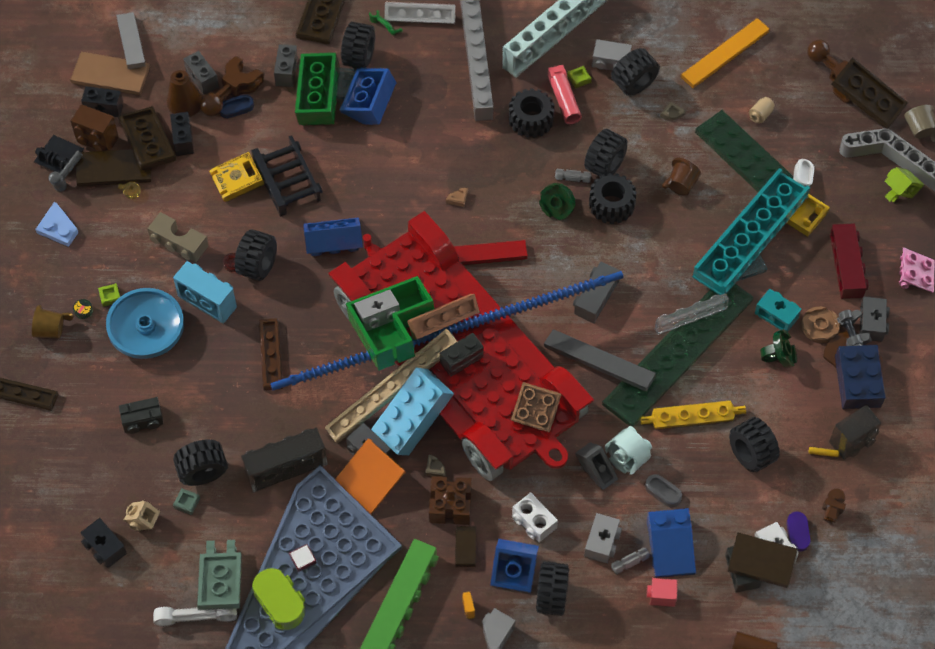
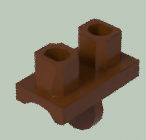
M835 488L828 493V497L822 506L823 509H826L824 520L835 523L839 513L842 514L845 510L846 504L844 501L846 496L841 489Z

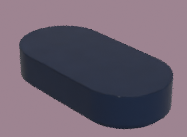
M241 95L225 100L219 114L223 118H232L248 113L254 108L253 98L249 95Z

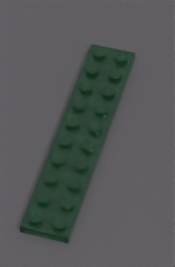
M734 284L724 297L710 289L638 364V366L656 373V377L647 392L622 381L602 401V405L628 426L634 427L641 417L658 402L751 304L754 297L737 284Z

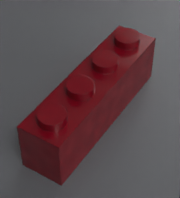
M855 223L834 224L830 231V239L841 299L863 298L866 290L869 288L868 279H865L864 276L866 267L865 263H862L861 260L863 250L861 246L859 247L858 243L860 240L859 231H856Z

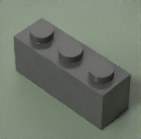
M600 262L598 267L592 269L590 277L594 280L602 275L607 276L621 270ZM620 280L607 283L606 286L595 287V290L591 288L589 292L585 290V293H581L580 296L577 295L573 302V306H575L574 314L595 323Z

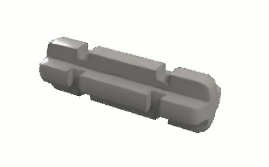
M556 169L555 179L563 180L565 178L567 181L577 182L583 180V182L589 183L591 181V172L584 171V173H581V171L576 170L564 171V169Z
M642 548L637 553L634 552L621 558V561L613 562L612 570L615 574L623 572V569L627 570L639 564L640 561L649 559L650 554L646 548Z

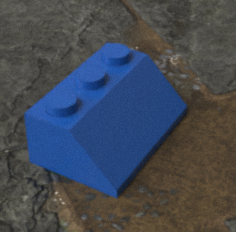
M357 68L340 112L362 124L379 125L396 85L390 70Z
M359 217L304 224L306 252L311 254V256L321 255L322 252L335 254L340 253L341 250L348 249V251L352 252L363 248Z

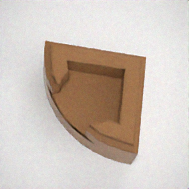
M460 188L458 191L450 193L446 199V204L464 207L468 188Z

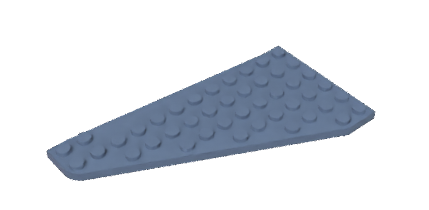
M321 465L296 485L258 572L259 574L265 569L274 568L281 570L284 576L288 575L294 584L292 586L296 592L300 591L305 599V602H303L305 608L303 621L297 627L290 630L278 629L254 596L252 586L225 649H306L379 569L402 549V545ZM308 544L317 563L298 572L289 556V552Z

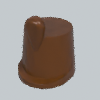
M674 158L672 161L673 170L670 177L662 184V187L664 189L669 188L679 195H687L701 176V171L689 160Z

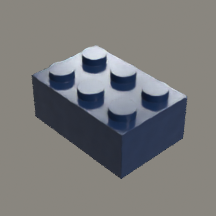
M878 345L839 346L835 354L842 409L881 408L886 397Z

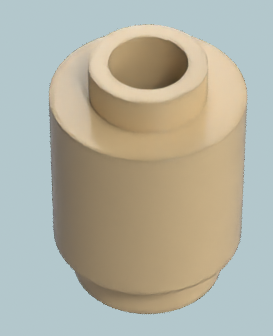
M768 97L760 99L749 110L751 120L755 123H763L773 112L774 102Z

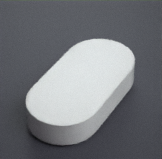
M800 159L795 165L793 180L805 187L807 185L810 187L813 183L814 165L807 159Z

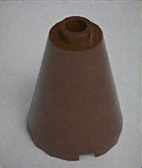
M177 70L172 73L167 96L168 109L172 114L188 112L189 117L195 115L200 111L202 95L188 73L183 70Z

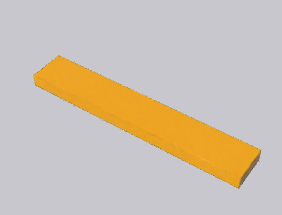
M758 18L683 72L681 78L689 86L695 88L769 33L770 28Z

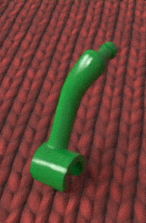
M378 10L375 16L369 12L370 22L382 23L391 35L395 36V33L403 32L402 28L394 30L391 24L380 16Z

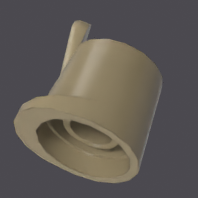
M932 105L917 106L904 115L916 139L931 135V140L935 142V118L933 114L935 109Z

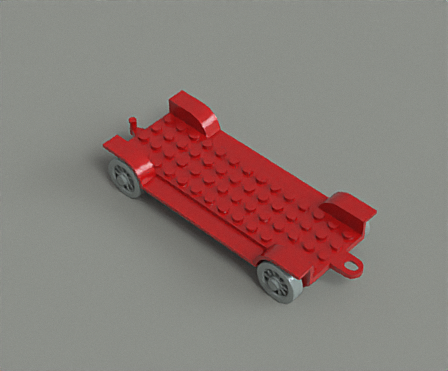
M425 211L408 221L407 233L384 248L373 244L370 234L363 235L364 248L367 251L368 258L353 268L347 262H344L329 272V276L338 285L334 288L335 299L348 320L346 303L416 276L419 277L433 299L434 309L466 295L475 294L480 313L473 316L479 317V314L484 315L485 312L489 314L490 310L492 312H495V309L500 310V306L462 265L450 239ZM508 315L505 319L501 317L500 320L495 319V322L491 320L489 324L485 322L484 325L479 324V327L474 326L473 329L469 327L468 331L463 329V332L452 333L457 342L474 333L484 347V357L452 377L446 372L440 361L430 368L429 371L454 393L439 415L461 440L465 437L462 441L464 452L477 472L486 480L492 481L503 473L504 468L511 470L533 453H536L550 468L559 469L565 466L568 461V452L556 437L579 422V419L588 413V405L594 401L592 396L565 368L561 366L555 368ZM409 327L406 328L408 334H409L410 336H412V335H411V332H410V328H409ZM426 341L425 344L420 343V346L415 345V354L424 346H426L429 342ZM407 360L398 363V361H395V363L398 365V367H400ZM523 382L562 394L550 433L511 421ZM553 449L558 450L562 455V459L560 461L550 458L549 452Z

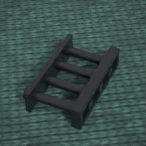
M292 135L288 136L290 146L266 155L264 153L261 154L258 148L251 150L252 159L280 216L287 214L286 206L289 203L313 194L317 202H320V194L323 193L319 182H315L300 152L301 146L299 142L295 141ZM292 152L296 158L294 161L272 169L266 165L268 161ZM299 166L303 174L279 183L273 180L275 175ZM307 180L310 186L308 189L287 197L280 194L282 189Z

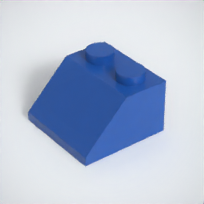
M498 539L490 585L531 593L539 546Z

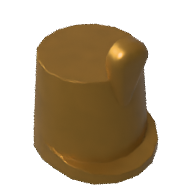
M37 305L32 321V337L60 338L64 320L72 321L73 314H60L44 310L41 305Z

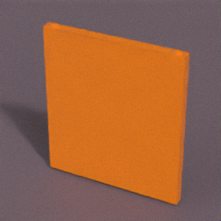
M368 438L335 480L372 515L406 471Z

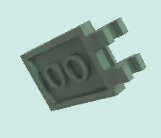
M227 540V553H216L215 541H206V554H200L198 610L240 608L242 556L241 552H237L235 540Z

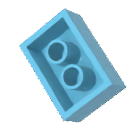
M186 261L173 277L179 298L223 324L237 308L233 287L227 282L223 283L218 280L214 274L203 271L197 264H191Z

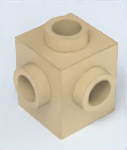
M134 502L127 508L124 521L130 524L129 527L135 531L152 529L160 511L149 502Z

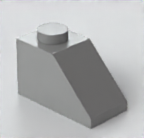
M495 608L491 614L487 613L482 621L487 648L502 649L515 629L516 620Z

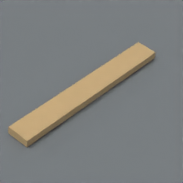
M445 329L419 350L415 357L408 359L330 422L325 429L333 440L338 444L390 402L416 367L429 370L440 361V352L457 342L450 331Z

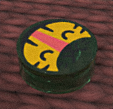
M80 299L74 303L73 311L77 318L86 319L93 313V307L90 301Z

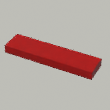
M525 240L454 246L462 265L527 259Z

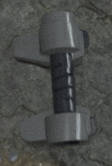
M844 310L838 314V323L846 327L849 338L846 339V346H861L872 341L869 333L856 334L853 324L863 315L860 310L852 312L851 310Z

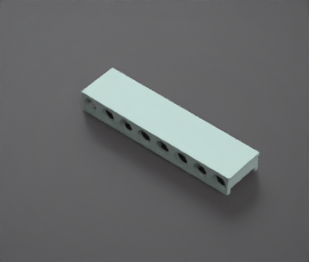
M558 0L503 46V69L507 70L514 77L519 76L607 0Z

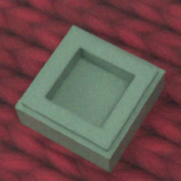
M181 488L173 507L192 515L200 500V495Z

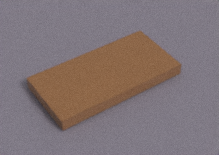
M81 52L71 77V83L141 95L150 64L145 63V67L128 69L126 59Z

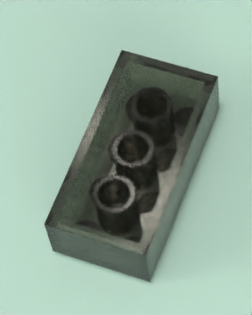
M317 428L306 429L298 435L287 436L282 441L268 443L263 448L249 450L244 455H241L245 474L253 493L315 470L320 465L322 467L328 465L326 449Z

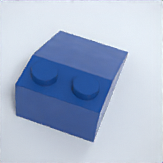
M689 508L648 512L647 528L655 578L696 574Z

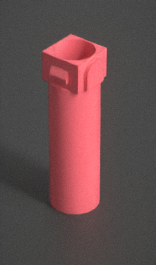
M559 65L548 68V79L565 123L575 124L579 122L582 115L564 66Z

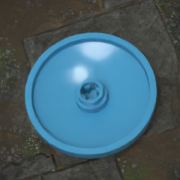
M140 288L125 293L113 303L106 318V330L112 345L124 355L138 359L153 358L166 353L179 341L184 329V317L179 303L170 294L154 288Z

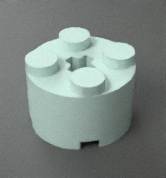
M631 426L621 430L605 445V452L609 451L611 455L609 458L610 462L622 473L627 471L630 474L635 473L651 457V443L643 439L636 429Z

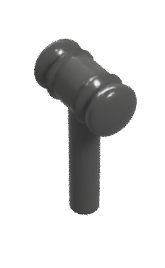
M76 151L60 173L52 172L49 175L48 179L56 191L62 192L67 188V183L64 179L83 156L79 151Z

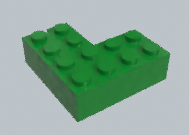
M418 276L346 303L349 321L378 371L395 365V361L400 363L415 357L413 340L406 330L409 327L407 320L434 309L433 299ZM391 290L400 305V311L392 313L393 322L366 331L356 314L354 303Z

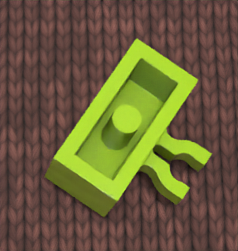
M896 167V169H892L887 174L888 178L885 182L892 190L887 193L885 198L889 202L892 201L894 203L899 196L913 198L924 184L910 170Z

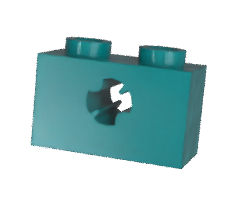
M771 289L757 303L755 310L756 315L779 330L784 329L787 332L799 319L801 308L795 302H790L779 292H774Z

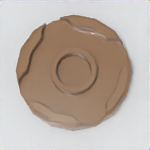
M813 307L803 316L801 322L802 331L812 341L818 343L829 342L830 339L838 334L840 323L837 321L838 316L832 310H827L826 307Z

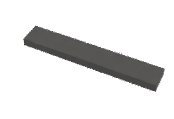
M554 329L544 342L545 348L646 392L656 377V373Z

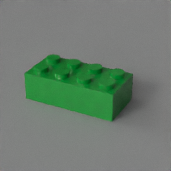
M336 53L301 54L295 115L299 125L335 124L340 68Z

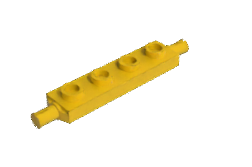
M730 400L654 408L651 416L640 417L641 425L653 423L655 429L730 422L734 420L736 414H746L745 405L734 407Z

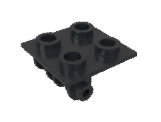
M53 135L44 148L38 147L35 150L37 157L34 163L60 173L76 151L83 152L84 148Z

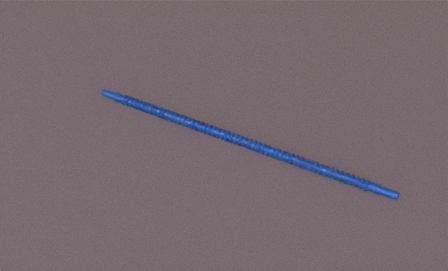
M619 271L607 276L602 275L594 280L590 278L589 282L585 280L584 283L579 282V285L575 283L573 287L569 285L568 288L563 287V290L559 288L557 292L553 290V293L542 294V297L538 295L537 298L532 297V300L526 299V302L522 300L520 304L516 302V305L511 304L510 307L506 305L505 309L500 307V310L495 309V312L490 310L489 314L485 312L484 315L479 314V317L473 316V319L469 317L467 321L463 319V322L459 321L457 324L454 323L417 340L412 339L413 346H420V343L425 344L426 341L430 342L445 329H448L451 334L454 332L457 334L458 331L463 332V329L468 331L469 327L473 329L474 326L479 327V324L484 325L485 322L489 324L491 320L495 322V319L500 320L501 317L505 319L507 315L511 317V314L516 315V312L521 314L522 310L526 312L527 309L532 310V307L537 308L538 305L542 307L543 304L548 305V302L553 303L554 300L558 302L559 299L563 300L564 297L569 298V295L573 297L575 293L579 295L580 292L585 293V290L589 292L591 288L595 290V287L606 286L607 283L623 279V273ZM366 350V353L361 352L360 355L356 353L354 357L350 355L348 359L347 357L344 360L339 359V362L334 360L333 364L328 362V365L325 366L323 364V367L317 366V369L312 367L311 371L306 369L304 373L301 371V374L290 375L288 378L270 384L274 391L289 385L294 386L302 381L305 383L307 379L309 381L312 380L311 378L317 379V376L322 377L323 374L327 376L329 372L333 374V371L339 372V369L344 370L345 367L349 369L351 365L355 367V364L360 365L361 362L366 363L367 360L371 362L372 359Z

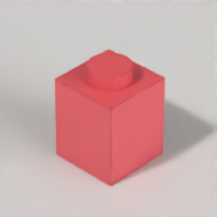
M652 578L651 585H647V598H650V605L675 607L677 580Z

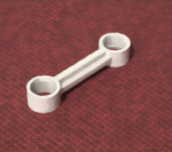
M160 607L154 610V624L157 626H170L175 622L217 619L227 622L237 619V609L198 610V608L174 610L170 607Z

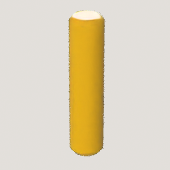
M809 447L808 451L809 454L839 456L838 450Z

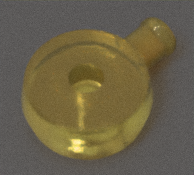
M128 182L125 185L120 183L118 185V189L123 190L124 195L129 199H135L141 193V188L136 182Z

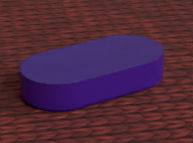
M792 512L787 519L789 542L796 546L798 552H802L810 544L808 520L803 513Z

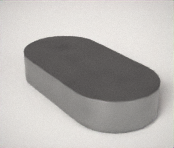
M655 474L647 478L645 488L649 494L668 507H675L680 504L682 498L680 489L660 475Z

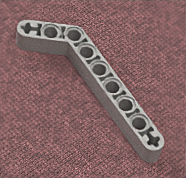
M884 128L849 133L843 136L839 148L842 156L855 157L882 153L901 168L910 170L923 184L935 191V161L893 131Z

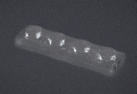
M726 293L714 295L709 300L698 301L690 307L680 308L669 315H661L656 319L654 329L659 335L727 309L729 298Z

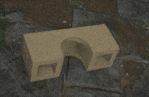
M161 212L147 228L151 241L164 245L171 252L175 251L181 254L186 260L197 262L209 246L207 236L192 228L183 236L174 235L178 230L176 220Z

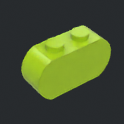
M274 568L265 569L257 574L253 581L254 596L278 629L290 630L297 627L305 616L303 603L305 599L300 591L296 592L292 586L294 584L288 575L284 576L281 570Z

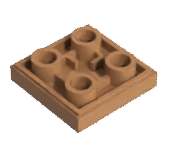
M523 382L511 421L550 433L562 394Z

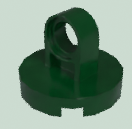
M552 183L541 191L539 204L542 211L548 217L562 220L574 211L575 197L567 186L561 183Z
M786 330L776 331L773 335V344L761 348L762 361L774 362L779 360L785 368L795 366L794 364L797 363V352L795 345L790 344L788 339L791 336Z

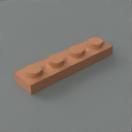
M469 294L407 321L412 339L417 340L480 313L475 294Z

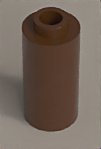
M739 631L736 632L732 649L781 648L777 647L778 643Z

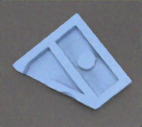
M56 202L52 204L35 229L38 234L68 247L78 234L75 225Z

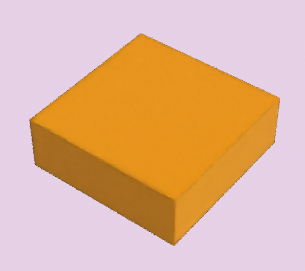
M465 592L462 595V602L466 618L472 619L475 618V609L471 593Z

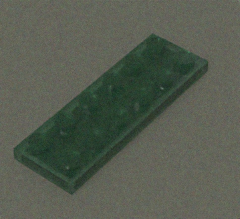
M723 110L695 128V133L757 192L763 188L779 168L782 169V173L793 179L794 176Z

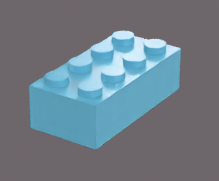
M416 367L371 430L397 455H409L454 393L428 369Z

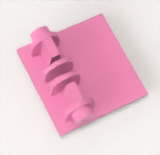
M903 248V254L900 257L901 279L899 284L901 288L907 289L910 285H914L934 293L935 260Z

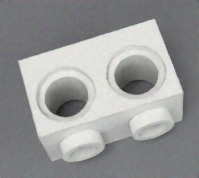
M531 492L512 508L513 520L518 525L521 524L526 529L528 536L531 539L535 538L539 543L557 529L558 520ZM527 509L530 510L531 513L524 514L522 511ZM541 523L545 525V527L538 528L535 525Z

